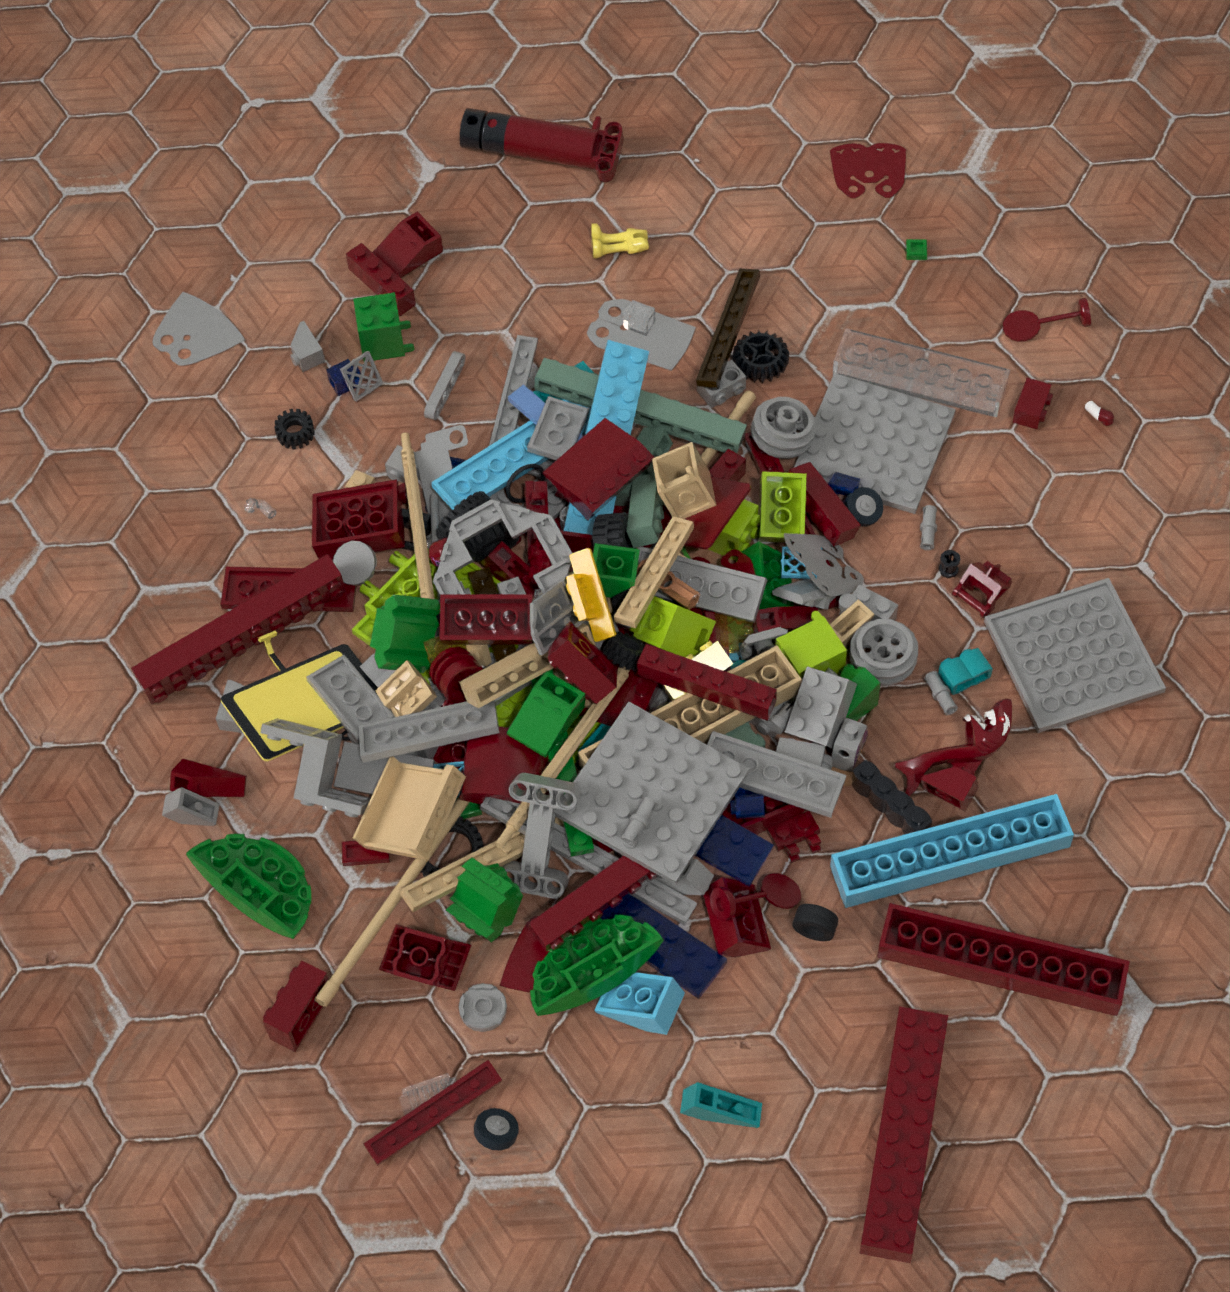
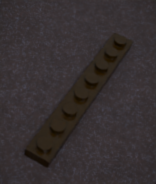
M739 269L696 378L697 386L718 388L760 279V270Z

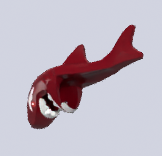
M1005 698L996 702L990 711L985 712V724L980 723L981 720L975 715L967 714L963 717L962 721L966 722V744L922 753L917 757L895 763L894 767L905 774L907 779L905 793L911 796L919 787L923 775L936 765L951 763L953 767L956 766L960 769L966 767L975 772L983 760L996 753L1006 742L1012 723V700Z

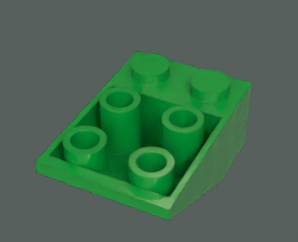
M546 671L533 687L507 731V735L546 758L585 708V693Z

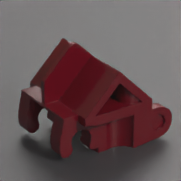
M986 561L984 564L980 562L971 563L959 584L953 590L952 595L961 598L977 610L982 618H985L995 609L996 601L1011 587L1012 579L1000 570V564L993 565L989 561ZM976 587L987 595V605L982 604L965 590L973 591Z

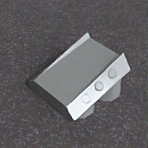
M803 579L778 587L772 591L773 595L789 601L828 610L831 601L836 597L826 595L811 579Z
M777 627L751 634L742 642L737 654L741 656L742 660L748 661L775 647L776 638L787 634L788 630Z

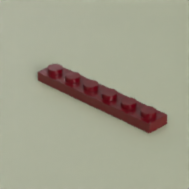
M487 1060L363 1143V1145L378 1166L500 1084L502 1079L490 1061Z

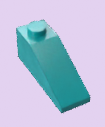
M699 1082L683 1089L681 1114L705 1121L753 1128L760 1127L762 1103Z

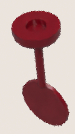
M1087 298L1078 300V311L1041 319L1033 312L1026 310L1012 312L1003 322V331L1011 340L1021 342L1033 339L1039 333L1040 324L1079 316L1082 326L1089 327L1091 326V315Z
M771 873L765 876L761 882L762 892L734 898L733 893L728 888L718 887L712 891L710 903L717 919L726 921L735 915L737 903L763 897L776 907L791 909L797 906L801 900V891L795 881L788 876L780 873Z

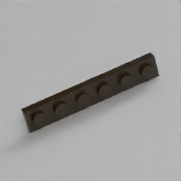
M489 567L468 572L474 594H498ZM490 645L495 662L517 652L515 645Z

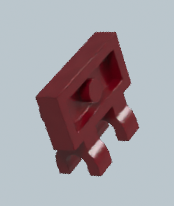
M810 811L767 829V833L777 851L784 849L791 863L800 860L798 855L800 849L797 846L799 842L806 840L812 854L821 851L819 845L821 840L818 837L820 828Z

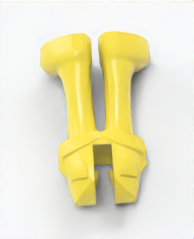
M591 224L594 259L611 253L627 251L628 254H634L649 249L647 230L628 228L625 232L606 234L601 231L598 224Z

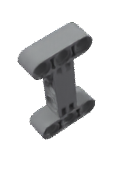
M521 773L510 784L509 793L517 801L530 803L522 862L512 861L504 865L503 868L506 872H511L514 875V878L510 879L519 886L521 892L556 899L564 893L568 886L569 878L563 871L548 868L556 816L553 811L554 809H573L581 797V789L573 782ZM517 783L524 784L527 790H521ZM540 788H546L550 795L543 794ZM564 793H570L573 796V800L567 799ZM528 877H534L538 883L531 882ZM551 881L558 882L561 887H554Z

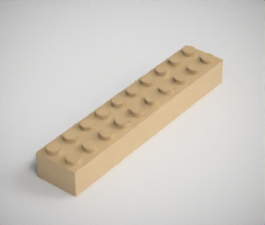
M777 645L728 671L734 675L777 689V701L774 707L798 695L802 683L801 677ZM689 693L650 713L705 744H708L713 731L725 735L756 718L755 716ZM602 740L578 752L579 765L582 769Z

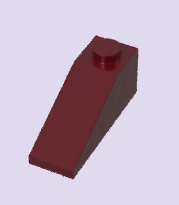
M503 541L493 547L481 563L486 568L489 567L491 573L503 582L519 577L525 593L533 594L534 600L537 599V594L541 590L539 588H532L531 579L529 578L530 567Z

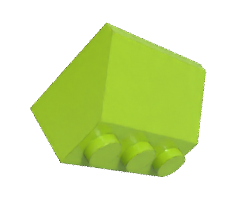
M762 472L759 493V542L781 543L785 542L784 533L805 534L806 474Z

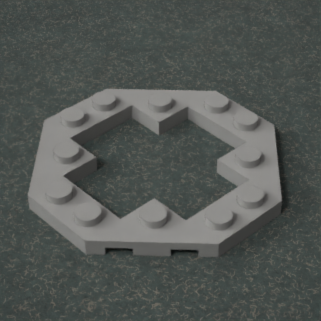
M491 499L451 522L447 542L444 544L437 573H435L433 583L439 594H466L454 573L474 562L464 542L501 521L504 522L513 539L531 529L536 533L552 563V566L533 576L542 594L558 581L566 582V577L571 567L569 556L572 552L551 515L537 513L526 508L511 506Z

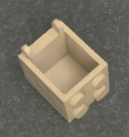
M693 442L652 459L658 494L672 517L685 519L716 506L710 471Z

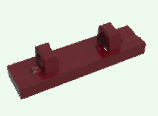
M525 481L526 509L541 514H548L547 481ZM533 529L526 532L527 564H530L528 548L538 538Z

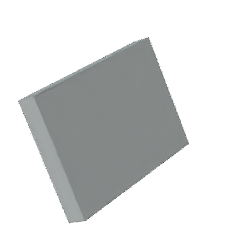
M548 396L528 444L527 452L557 460L577 443L589 414V408Z

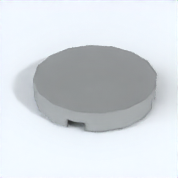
M350 541L338 548L334 555L333 562L340 571L343 582L346 584L361 585L373 577L375 566L377 567V558L369 545L360 541Z
M484 983L470 987L461 996L458 1006L460 1017L464 1024L472 1030L480 1032L490 1031L501 1025L506 1018L508 1009L504 994L497 987Z

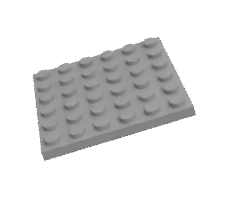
M834 373L815 417L817 430L810 449L798 457L794 467L811 462L834 490L850 494L857 488L869 487L880 495L883 505L916 514L955 416L956 409Z
M1109 578L988 615L984 618V623L1038 733L1164 693L1166 690L1155 665Z
M628 702L573 783H576L581 789V797L575 807L570 810L554 809L553 813L556 814L557 818L676 885L749 774L750 768ZM565 793L564 796L567 799L573 800V796L570 793ZM645 797L651 798L658 806L648 820V827L643 829L635 846L629 845L621 837L631 823L630 818L632 814H636Z

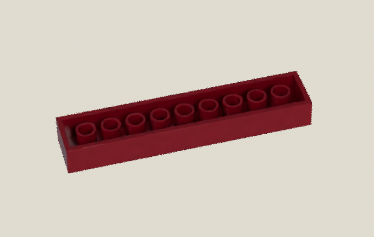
M326 554L138 663L131 670L151 705L163 702L167 699L168 695L185 689L188 683L193 680L204 678L207 672L214 668H221L229 659L243 655L253 645L258 646L263 642L260 643L258 641L259 637L273 631L279 634L289 624L301 621L306 614L320 610L324 603L339 599L346 592L342 575L330 556Z
M889 903L877 958L1113 1016H1118L1122 1005L1130 964L1128 960Z
M899 1006L859 1254L905 1263L911 1262L948 1015Z

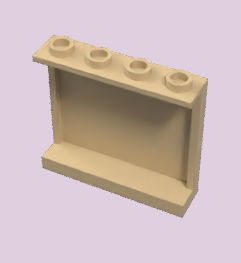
M394 756L389 757L353 839L365 849L429 861L466 776L453 765L446 764L443 770L399 762Z

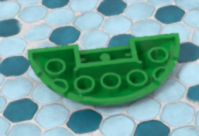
M228 834L224 839L211 841V839L205 840L186 852V856L214 889L246 916L265 928L291 939H294L300 933L308 919L312 900L311 886L308 885L305 878L304 868L288 850L262 837L256 840L246 838L245 834Z
M615 915L613 919L602 920L599 918L595 922L590 920L583 925L584 929L575 936L569 935L564 939L565 942L556 950L551 948L544 960L537 962L533 972L534 986L533 990H530L532 1005L537 1016L566 1011L609 992L641 968L662 944L663 938L651 925L646 922L644 924L636 922L631 916Z

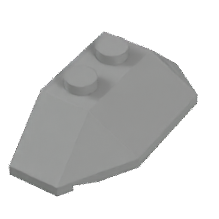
M558 581L530 603V633L539 655H544L549 650L551 644L570 621L576 627L585 622L579 621L573 612L574 603L572 596L567 591V582Z

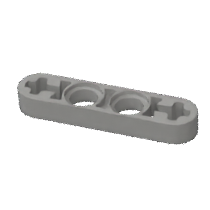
M453 351L426 404L425 418L438 419L464 367L465 354Z

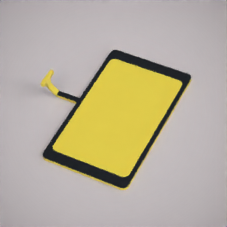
M273 631L259 637L258 641L260 643L264 641L268 656L279 672L223 695L221 703L262 760L270 761L302 747L291 745L289 743L290 740L281 738V741L267 738L268 735L260 733L263 723L279 718L330 732L344 728L307 682L306 676L345 655L376 693L378 687L360 668L362 663L348 645L341 644L285 668L275 655L271 645V638L277 636V632Z

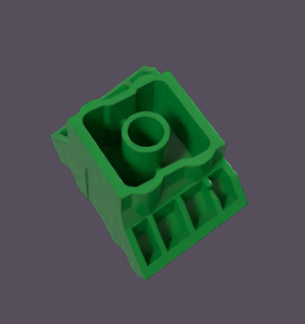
M393 594L385 601V605L377 608L370 646L376 649L374 658L379 669L397 670L406 660L410 661L419 673H424L431 667L428 657L434 653L435 633L440 626L436 618L440 613V603L437 599Z
M471 857L462 865L465 871L457 877L458 884L453 896L449 898L454 903L446 911L455 917L458 922L465 924L468 929L474 930L477 935L484 937L492 943L502 934L504 927L512 925L523 894L519 886L511 881L506 870L499 866L498 863L483 865Z

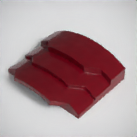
M499 727V733L469 739L467 740L463 774L466 778L460 789L459 800L482 804L485 797H491L521 804L522 801H517L511 797L509 793L510 784L521 773L541 776L549 765L548 756L546 758L507 735L509 730L507 727ZM517 783L521 790H527L524 784ZM547 790L545 795H550V792Z

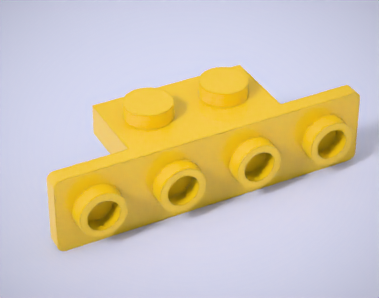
M586 548L570 554L569 557L574 574L566 577V588L572 596L575 616L579 621H589L595 642L616 636L592 550Z

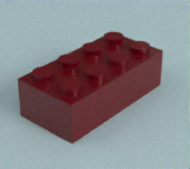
M440 594V641L442 645H530L534 643L529 625L530 603L534 601L533 594Z

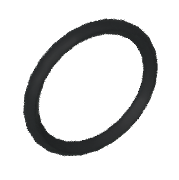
M526 464L511 475L506 485V495L510 501L515 503L525 502V498H514L510 493L512 481L522 471L536 468L541 473V481H545L544 469L540 465Z

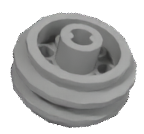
M776 397L764 401L757 407L750 428L752 438L762 451L779 459H790L803 455L810 449L817 425L815 417L802 402L790 397Z
M876 619L866 622L856 630L851 639V664L855 669L860 666L865 667L881 682L880 685L890 686L904 681L912 674L917 664L918 642L915 635L908 627L895 620ZM870 648L871 651L869 653H866L864 649ZM903 655V657L900 659H897L896 656Z

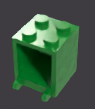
M395 292L353 299L362 354L369 351L373 361L402 357L405 356V353L415 350L414 344H403L401 330L409 329L411 322L400 321Z

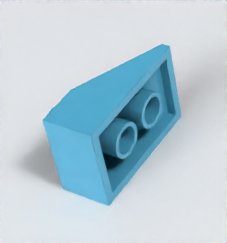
M635 972L623 983L603 994L594 1011L646 1032L667 1035L685 992L673 977Z

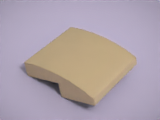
M408 660L376 690L384 706L391 709L395 717L421 712L437 697L428 682Z

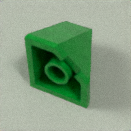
M847 664L840 677L855 682L857 686L846 718L858 721L878 705L881 682L865 667L860 666L855 669L852 664Z

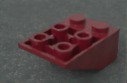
M417 211L402 220L372 253L401 278L442 253V238Z

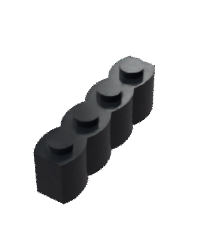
M864 760L853 769L852 786L855 791L868 798L870 804L876 810L885 813L886 818L891 824L902 828L904 835L931 828L932 819L930 815L921 807L915 806L912 798L906 793L899 791L896 784L890 778L881 775L880 770L873 763Z

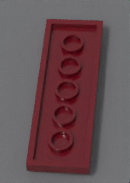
M226 566L220 603L221 608L233 609L302 568ZM344 582L346 592L339 599L324 603V606L318 611L354 612L357 585H349Z

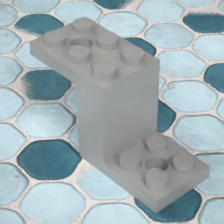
M279 718L262 724L260 733L268 735L267 738L271 740L281 741L282 738L290 740L289 743L291 745L303 746L304 744L294 799L301 800L300 803L307 806L321 805L323 806L322 809L326 811H344V814L349 817H358V815L364 814L371 798L332 788L342 734Z

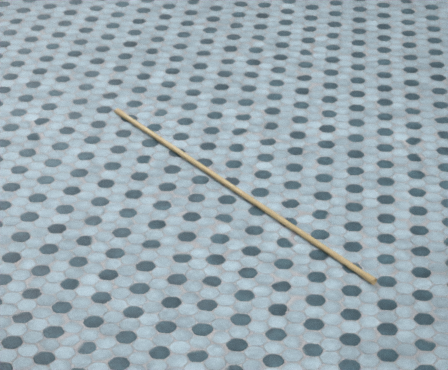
M749 390L745 391L728 419L739 421L756 399L755 394ZM709 447L705 449L701 458L706 466L718 450ZM459 798L456 800L431 856L469 802L459 800ZM415 858L332 977L324 984L315 997V1001L323 1007L328 1006L339 990V986L402 899L400 895L401 889L414 882L428 860Z

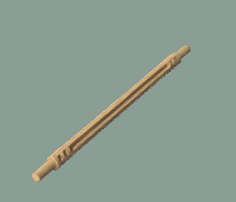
M402 433L403 450L401 451L420 595L421 598L435 599L414 450L411 449L409 434Z
M626 667L618 668L617 687L599 703H592L541 776L557 778L627 680L630 670H626ZM540 788L543 794L547 792L546 788ZM521 802L506 823V829L495 842L498 848L503 849L514 832L517 833L528 818L530 803Z

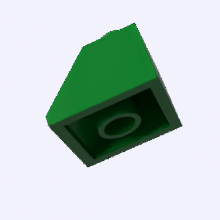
M595 543L593 557L605 597L611 598L635 586L640 549Z

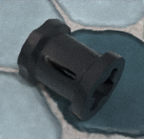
M946 550L941 554L939 571L944 578L955 577L958 574V565L961 559L958 552Z

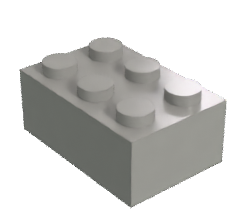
M807 667L785 733L833 749L835 740L847 716L857 684L849 679Z

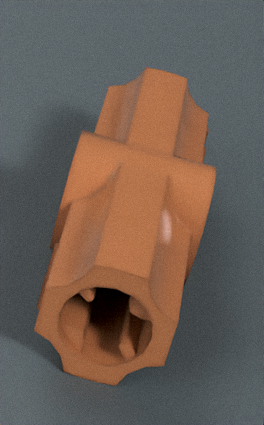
M648 558L642 560L638 565L636 573L637 575L640 573ZM671 571L668 572L658 589L664 596L672 598L688 610L696 606L701 596L698 591L675 577ZM672 581L670 586L664 587L666 582Z

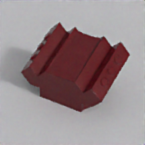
M396 924L379 970L455 991L472 945Z

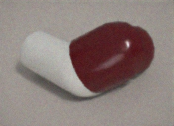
M1093 401L1086 403L1085 409L1096 420L1101 421L1105 426L1113 424L1114 415L1111 411L1099 407Z

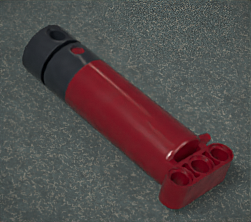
M466 108L460 126V146L462 148L484 150L485 152L596 170L597 177L602 182H610L615 176L624 136L622 126L618 122H609L604 130H599L601 125L600 116L595 117L592 128L497 112L488 113V111Z

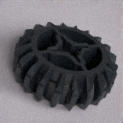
M758 330L757 334H754L750 331L749 336L743 335L741 340H737L736 346L733 348L732 360L746 375V380L753 378L754 383L757 379L764 383L765 379L772 381L773 376L779 378L780 373H784L789 364V351L787 344L783 343L782 337L777 338L776 333L769 335L768 330L765 333H761Z

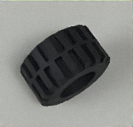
M626 512L597 515L592 533L593 550L595 543L633 548L626 531L629 518Z
M501 521L465 541L464 544L472 559L476 562H481L493 547L501 541L512 549L519 541L520 536L513 539L504 522Z

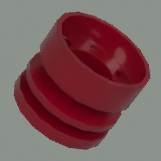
M450 647L435 657L429 674L431 681L453 705L467 702L459 682L484 668L467 649Z

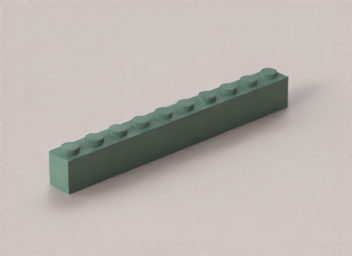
M544 358L535 376L534 390L591 408L599 375L580 370L575 366L559 363L556 360ZM640 390L633 423L649 428H663L669 435L724 453L727 449H730L737 454L745 437L747 427L746 424L738 420H731L717 413H710L698 407H692L677 400H671L644 390Z

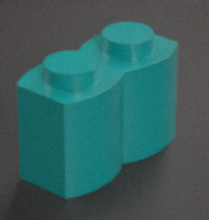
M979 648L966 649L960 654V657L947 658L942 661L939 666L938 675L944 684L948 686L950 693L955 695L989 679L993 668Z

